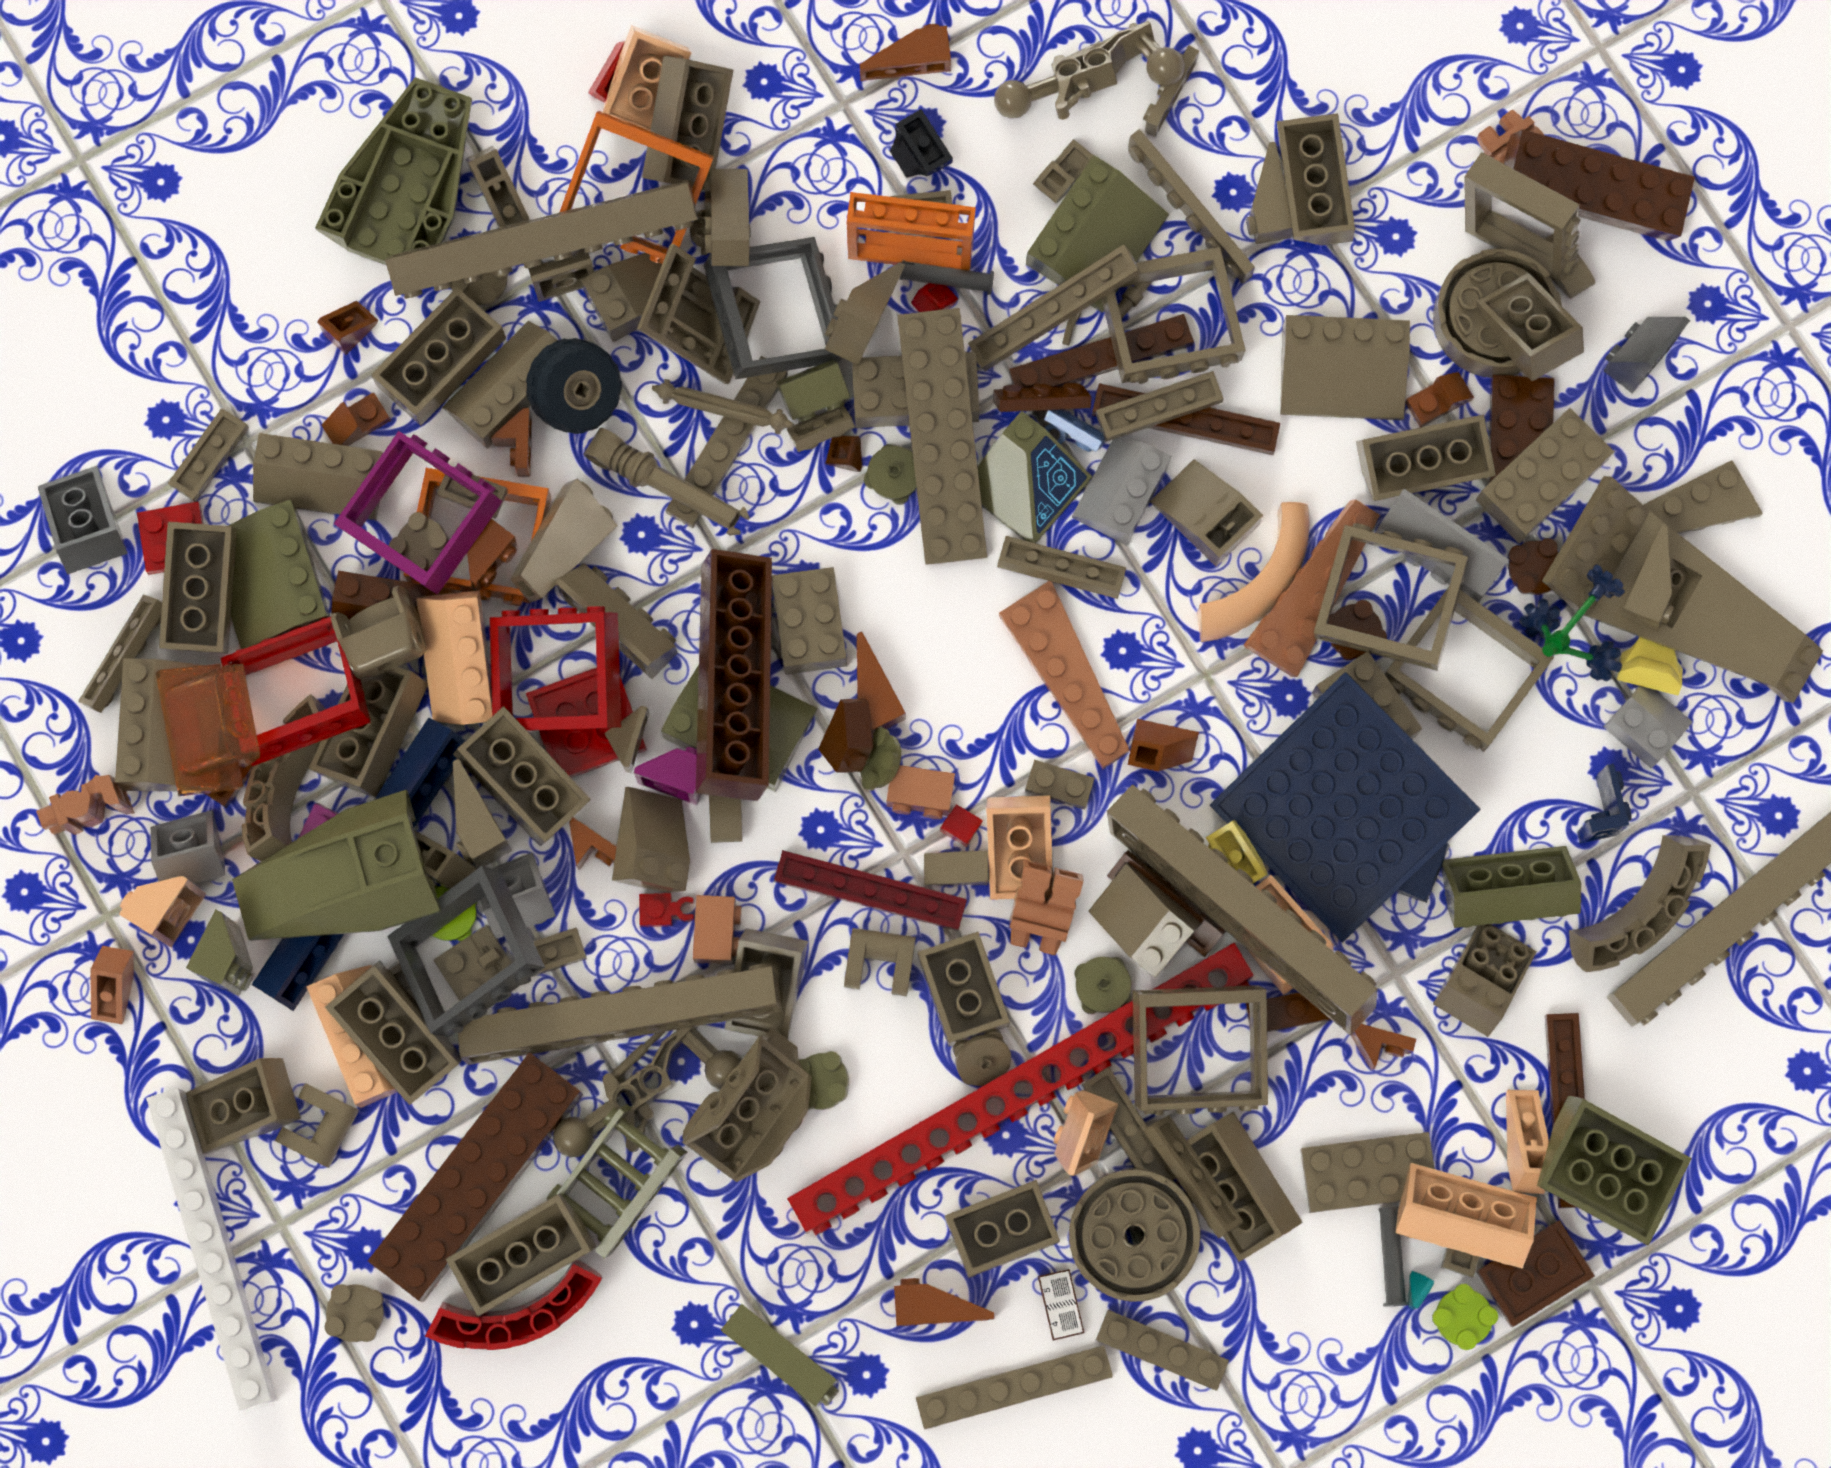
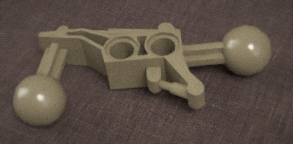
M1149 21L1138 25L1132 23L1129 25V28L1116 32L1113 36L1102 42L1098 41L1067 57L1064 55L1055 56L1053 63H1051L1054 76L1029 85H1025L1017 80L1005 81L994 94V105L1002 116L1010 119L1020 118L1030 109L1032 101L1059 92L1055 108L1058 118L1064 120L1070 116L1069 110L1078 103L1081 97L1088 98L1093 92L1117 84L1116 74L1126 61L1141 53L1147 59L1146 71L1151 81L1161 86L1173 85L1181 79L1185 69V62L1181 54L1175 49L1160 47L1154 39L1152 26Z
M698 1026L677 1029L676 1032L662 1041L650 1064L620 1084L618 1079L665 1032L655 1033L644 1044L637 1047L611 1073L603 1076V1085L609 1101L583 1119L580 1117H568L556 1126L553 1133L555 1147L562 1155L570 1158L586 1154L594 1142V1134L606 1126L603 1120L614 1107L617 1109L621 1108L618 1099L626 1091L635 1094V1102L631 1106L632 1109L625 1117V1120L644 1134L648 1120L654 1117V1113L648 1104L673 1087L668 1070L673 1052L682 1043L705 1064L704 1072L707 1081L711 1086L719 1090L726 1082L729 1073L739 1065L742 1058L734 1051L718 1050L696 1029ZM651 1073H658L662 1076V1083L656 1089H649L645 1086V1079ZM639 1111L643 1118L639 1126L636 1127V1113ZM626 1137V1148L630 1152H637L639 1147Z

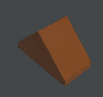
M356 300L320 317L317 323L323 335L347 355L376 326L379 320Z

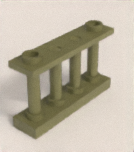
M628 1104L619 1109L614 1107L603 1120V1123L606 1125L604 1130L562 1186L557 1184L546 1198L549 1200L557 1194H561L582 1219L584 1225L598 1236L597 1240L601 1243L595 1249V1252L604 1259L613 1254L688 1153L679 1144L670 1150L666 1147L662 1149L626 1121L625 1117L632 1109ZM616 1129L655 1159L654 1164L657 1167L651 1175L648 1173L642 1174L606 1145ZM597 1155L636 1185L635 1189L639 1192L632 1201L628 1198L624 1200L587 1171ZM578 1181L617 1210L616 1215L619 1216V1219L613 1227L610 1224L607 1226L568 1196Z

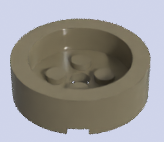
M1487 249L1466 259L1464 258L1452 268L1445 278L1434 303L1433 327L1442 350L1456 365L1472 374L1491 378L1492 375L1514 376L1522 373L1512 361L1477 307L1476 301L1529 273L1562 306L1560 293L1557 292L1555 285L1550 279L1551 275L1540 263L1514 250Z
M1141 1168L1118 1170L1105 1175L1092 1184L1077 1202L1069 1227L1071 1253L1077 1268L1084 1278L1107 1296L1131 1302L1152 1300L1176 1288L1192 1269L1198 1255L1201 1239L1200 1222L1196 1208L1183 1188L1161 1173ZM1133 1225L1140 1227L1144 1232L1143 1241L1136 1245L1129 1243L1125 1237L1127 1228Z

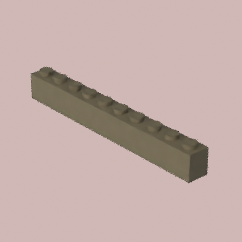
M689 180L390 255L385 259L395 296L403 294L404 298L408 299L422 295V289L434 287V291H440L453 287V281L464 279L465 284L482 280V274L494 272L495 276L504 275L513 271L512 266L524 264L525 268H531L543 264L542 259L554 256L555 261L567 259L573 256L572 251L584 248L585 253H590L603 249V243L614 241L615 246L632 242V236L643 233L645 238L663 234L662 228L674 226L675 230L689 228L693 226L692 221L698 219V213Z
M1831 811L1606 997L1631 1027L1639 1022L1643 1026L1648 1024L1658 1015L1655 1010L1663 1002L1669 1006L1682 995L1679 990L1687 982L1693 986L1706 975L1703 970L1711 962L1717 966L1730 955L1727 950L1735 942L1739 946L1744 944L1754 935L1751 931L1753 927L1759 922L1763 927L1778 915L1775 911L1777 907L1782 903L1788 907L1802 895L1799 891L1800 888L1806 883L1812 887L1826 875L1822 870L1831 863Z
M756 964L750 966L747 971L736 972V970L727 969L717 972V976L705 978L703 975H692L686 977L683 982L673 983L671 980L655 982L654 987L628 986L622 989L623 992L610 994L609 991H598L592 993L591 997L584 999L570 996L561 998L560 1003L549 1005L547 1002H534L525 1009L516 1010L514 1007L501 1008L497 1010L496 1014L484 1015L479 1019L472 1020L463 1027L461 1033H458L460 1058L468 1065L524 1056L529 1052L535 1054L782 1012L778 975L772 966Z

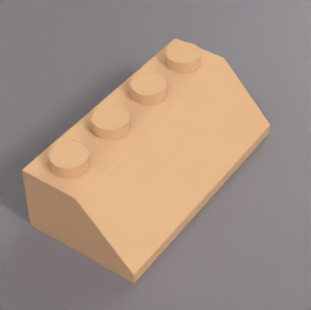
M480 590L416 597L421 630L426 644L424 660L432 719L441 723L458 725L487 722L492 717V686Z
M372 965L336 973L306 986L354 1104L360 1108L398 1091L328 1012L325 1006L370 969Z
M1410 1163L1398 1209L1395 1233L1465 1252L1473 1256L1501 1262L1505 1265L1523 1268L1534 1241L1537 1197Z

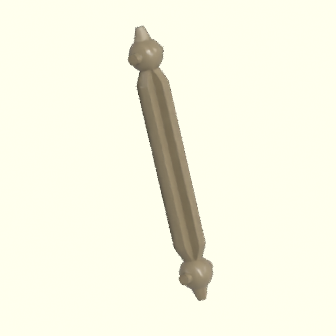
M664 379V383L652 386V390L663 400V404H668L669 400L673 399L679 405L764 427L770 425L775 430V434H781V431L785 428H793L794 423L783 414L782 409H777L776 413L772 414L765 408L683 386L675 388L669 379Z

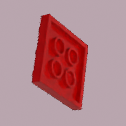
M597 667L525 693L534 718L598 715ZM620 677L622 721L633 710ZM611 728L539 730L546 752L571 778L619 761L604 734ZM643 738L638 753L647 750Z

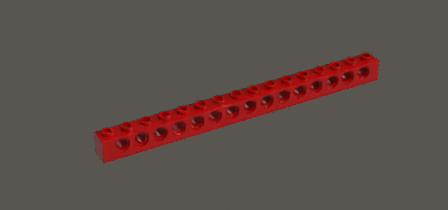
M1234 942L1152 990L1214 987L1209 982L1208 977L1211 972L1215 971L1222 973L1225 977V985L1222 987L1250 986L1248 981L1253 978L1254 974ZM1133 1000L788 1197L787 1200L806 1234L812 1231L815 1236L832 1227L830 1221L841 1215L844 1220L859 1212L860 1208L858 1205L870 1199L871 1203L882 1199L889 1194L886 1189L898 1183L899 1187H902L916 1179L917 1177L914 1174L916 1171L923 1167H926L928 1171L936 1168L945 1162L943 1159L944 1155L953 1150L958 1155L972 1147L973 1145L970 1140L981 1134L984 1139L1001 1130L998 1124L1009 1118L1012 1123L1029 1114L1026 1108L1038 1103L1041 1107L1057 1098L1054 1092L1066 1087L1069 1091L1084 1082L1082 1076L1093 1070L1095 1075H1097L1104 1069L1111 1067L1110 1060L1120 1054L1123 1059L1134 1054L1133 1035L1125 1027L1126 1021L1133 1019ZM1219 1004L1168 1006L1170 1008V1016L1166 1019L1156 1017L1153 1007H1146V1039L1153 1043L1168 1034L1165 1030L1167 1027L1174 1023L1181 1027L1195 1018L1193 1012L1202 1007L1209 1011ZM1101 1035L1112 1036L1115 1040V1048L1110 1051L1102 1050L1098 1045V1038ZM1076 1050L1083 1051L1088 1058L1087 1064L1082 1067L1074 1066L1070 1061V1054ZM1048 1066H1053L1058 1069L1060 1079L1057 1082L1049 1083L1043 1079L1042 1070ZM1020 1082L1028 1083L1032 1088V1095L1026 1099L1017 1097L1014 1093L1015 1085ZM992 1098L1000 1099L1004 1103V1111L999 1115L990 1114L986 1109L988 1100ZM964 1114L972 1115L976 1119V1127L971 1131L962 1130L958 1125L960 1116ZM936 1130L946 1132L949 1137L948 1143L943 1147H936L930 1141V1135ZM908 1146L918 1148L921 1153L920 1159L915 1163H907L902 1158V1151ZM880 1162L890 1164L893 1169L892 1175L884 1180L877 1178L873 1172L874 1167ZM858 1178L864 1183L865 1187L860 1195L852 1196L847 1193L845 1187L850 1179ZM824 1194H830L836 1199V1206L830 1212H823L817 1206L818 1199Z

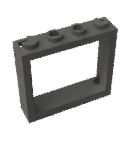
M815 237L749 247V266H712L711 253L703 266L735 380L817 366L832 359L840 362L842 357L825 349L753 361L727 271L801 259L826 345L829 337L824 335L832 318L838 320V317L833 315L837 304H834L832 299V282L830 277L825 274L823 267L824 255L823 252H819Z
M480 866L438 898L441 907L440 912L404 923L387 936L431 1034L450 1037L456 1032L461 1033L465 1025L472 1020L486 1015L487 1009L498 1002L508 999L513 990L520 985L531 982V977L545 968L500 870ZM486 895L516 961L445 1012L416 947Z

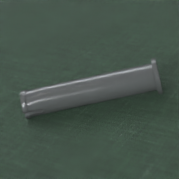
M905 260L901 262L905 264L899 280L904 279L986 291L987 295H991L994 271L983 273Z
M1399 1207L1378 1208L1380 1213L1386 1303H1383V1307L1409 1305V1302H1406L1401 1235L1395 1233Z

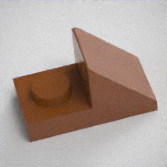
M1455 372L1437 377L1433 385L1407 398L1405 404L1419 427H1424L1474 399V396L1460 373Z
M373 392L349 407L344 402L340 403L321 426L332 444L349 446L387 424L391 419Z
M523 408L500 428L491 439L494 446L516 447L510 448V466L515 467L518 477H531L532 414L529 408Z
M572 817L569 824L578 870L582 868L594 850L597 852L595 857L610 867L615 861L616 846Z
M1361 1024L1351 1035L1371 1070L1376 1068L1381 1047L1386 1048V1054L1403 1058L1404 1053L1409 1055L1414 1051L1416 1038Z

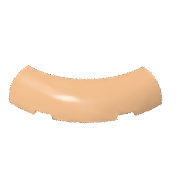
M1282 502L1277 512L1278 532L1274 552L1263 570L1255 579L1239 591L1225 598L1199 605L1197 618L1201 642L1218 640L1238 633L1254 622L1261 620L1273 609L1277 603V598L1283 591L1287 590L1295 579L1294 575L1301 568L1306 555L1310 527L1308 504Z

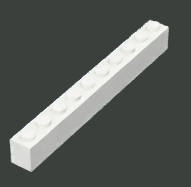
M175 1088L146 1098L238 1409L239 1411H249L278 1401L206 1159L200 1145L186 1092Z

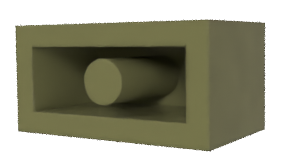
M834 359L776 381L789 417L792 420L798 419L799 422L815 417V411L827 408L828 411L837 409L845 404L844 400L851 398L839 365Z

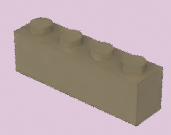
M711 169V181H705V253H711L712 266H749L748 169Z

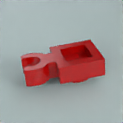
M671 893L639 894L640 927L672 926V917H678L683 922L693 921L694 914H683L682 907L685 904H694V898L685 896L677 902H672Z

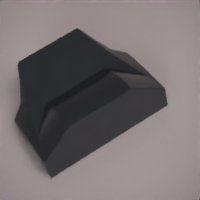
M922 109L895 124L896 137L890 153L906 178L916 175L929 176L953 163L952 155Z

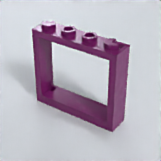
M398 431L334 524L438 595L503 501L493 494L496 488L481 478L477 483L471 479L473 473L461 464L457 463L455 468L448 464L451 458L435 448L430 452L425 448L428 443L417 435L413 434L409 438ZM412 454L423 459L479 497L427 572L362 528Z

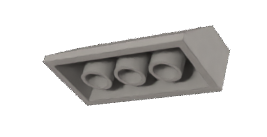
M1403 489L1375 532L1383 535L1384 531H1390L1400 534L1402 540L1414 543V539H1421L1431 542L1433 548L1445 550V547H1452L1463 551V555L1468 556V566L1461 590L1478 603L1509 561L1501 553L1406 489ZM1403 553L1405 554L1404 558L1410 564L1416 567H1424L1431 572L1430 576L1435 581L1446 585V583L1450 585L1455 566Z

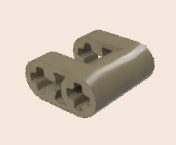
M852 928L844 987L860 990L865 958L893 962L896 964L891 994L907 997L916 937Z
M305 1083L298 1098L325 1111L324 1117L311 1141L284 1127L281 1128L275 1141L329 1168L359 1110Z

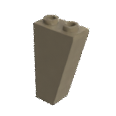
M577 478L566 483L561 488L510 578L530 603L542 599L556 586L555 582L560 577L576 567L618 526L613 520L610 510L598 503L593 497L592 489L586 483Z

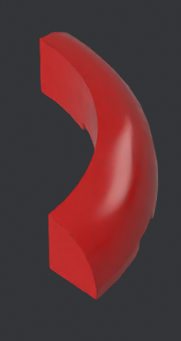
M577 1259L572 1262L569 1269L553 1287L536 1299L518 1307L499 1311H487L477 1316L474 1310L460 1308L443 1301L425 1337L441 1344L462 1349L499 1350L527 1344L556 1330L578 1312L595 1292L603 1277L595 1269Z

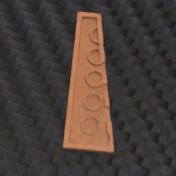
M1357 499L1350 500L1328 529L1323 540L1319 541L1311 552L1312 556L1294 575L1295 579L1277 598V603L1271 612L1263 617L1252 632L1244 647L1289 676L1298 677L1317 640L1314 636V629L1344 525L1352 527L1354 523L1369 526L1372 532L1380 515ZM1355 540L1351 541L1333 607L1366 543Z
M1051 581L1044 583L999 612L998 616L1101 768L1105 769L1128 754L1130 751L1053 583Z

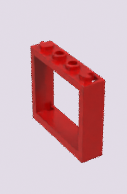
M605 606L587 607V613H577V608H558V614L549 615V609H530L529 616H520V610L501 611V617H489L492 717L503 706L513 716L511 626L595 623L598 715L515 719L526 731L621 728L618 613L605 612Z
M332 616L328 618L323 617L319 621L304 627L294 628L280 636L264 639L256 645L245 649H238L236 652L220 658L240 753L252 766L371 723L361 679H358L353 674L349 666L346 654L336 637L330 619ZM338 642L351 700L255 735L243 676Z

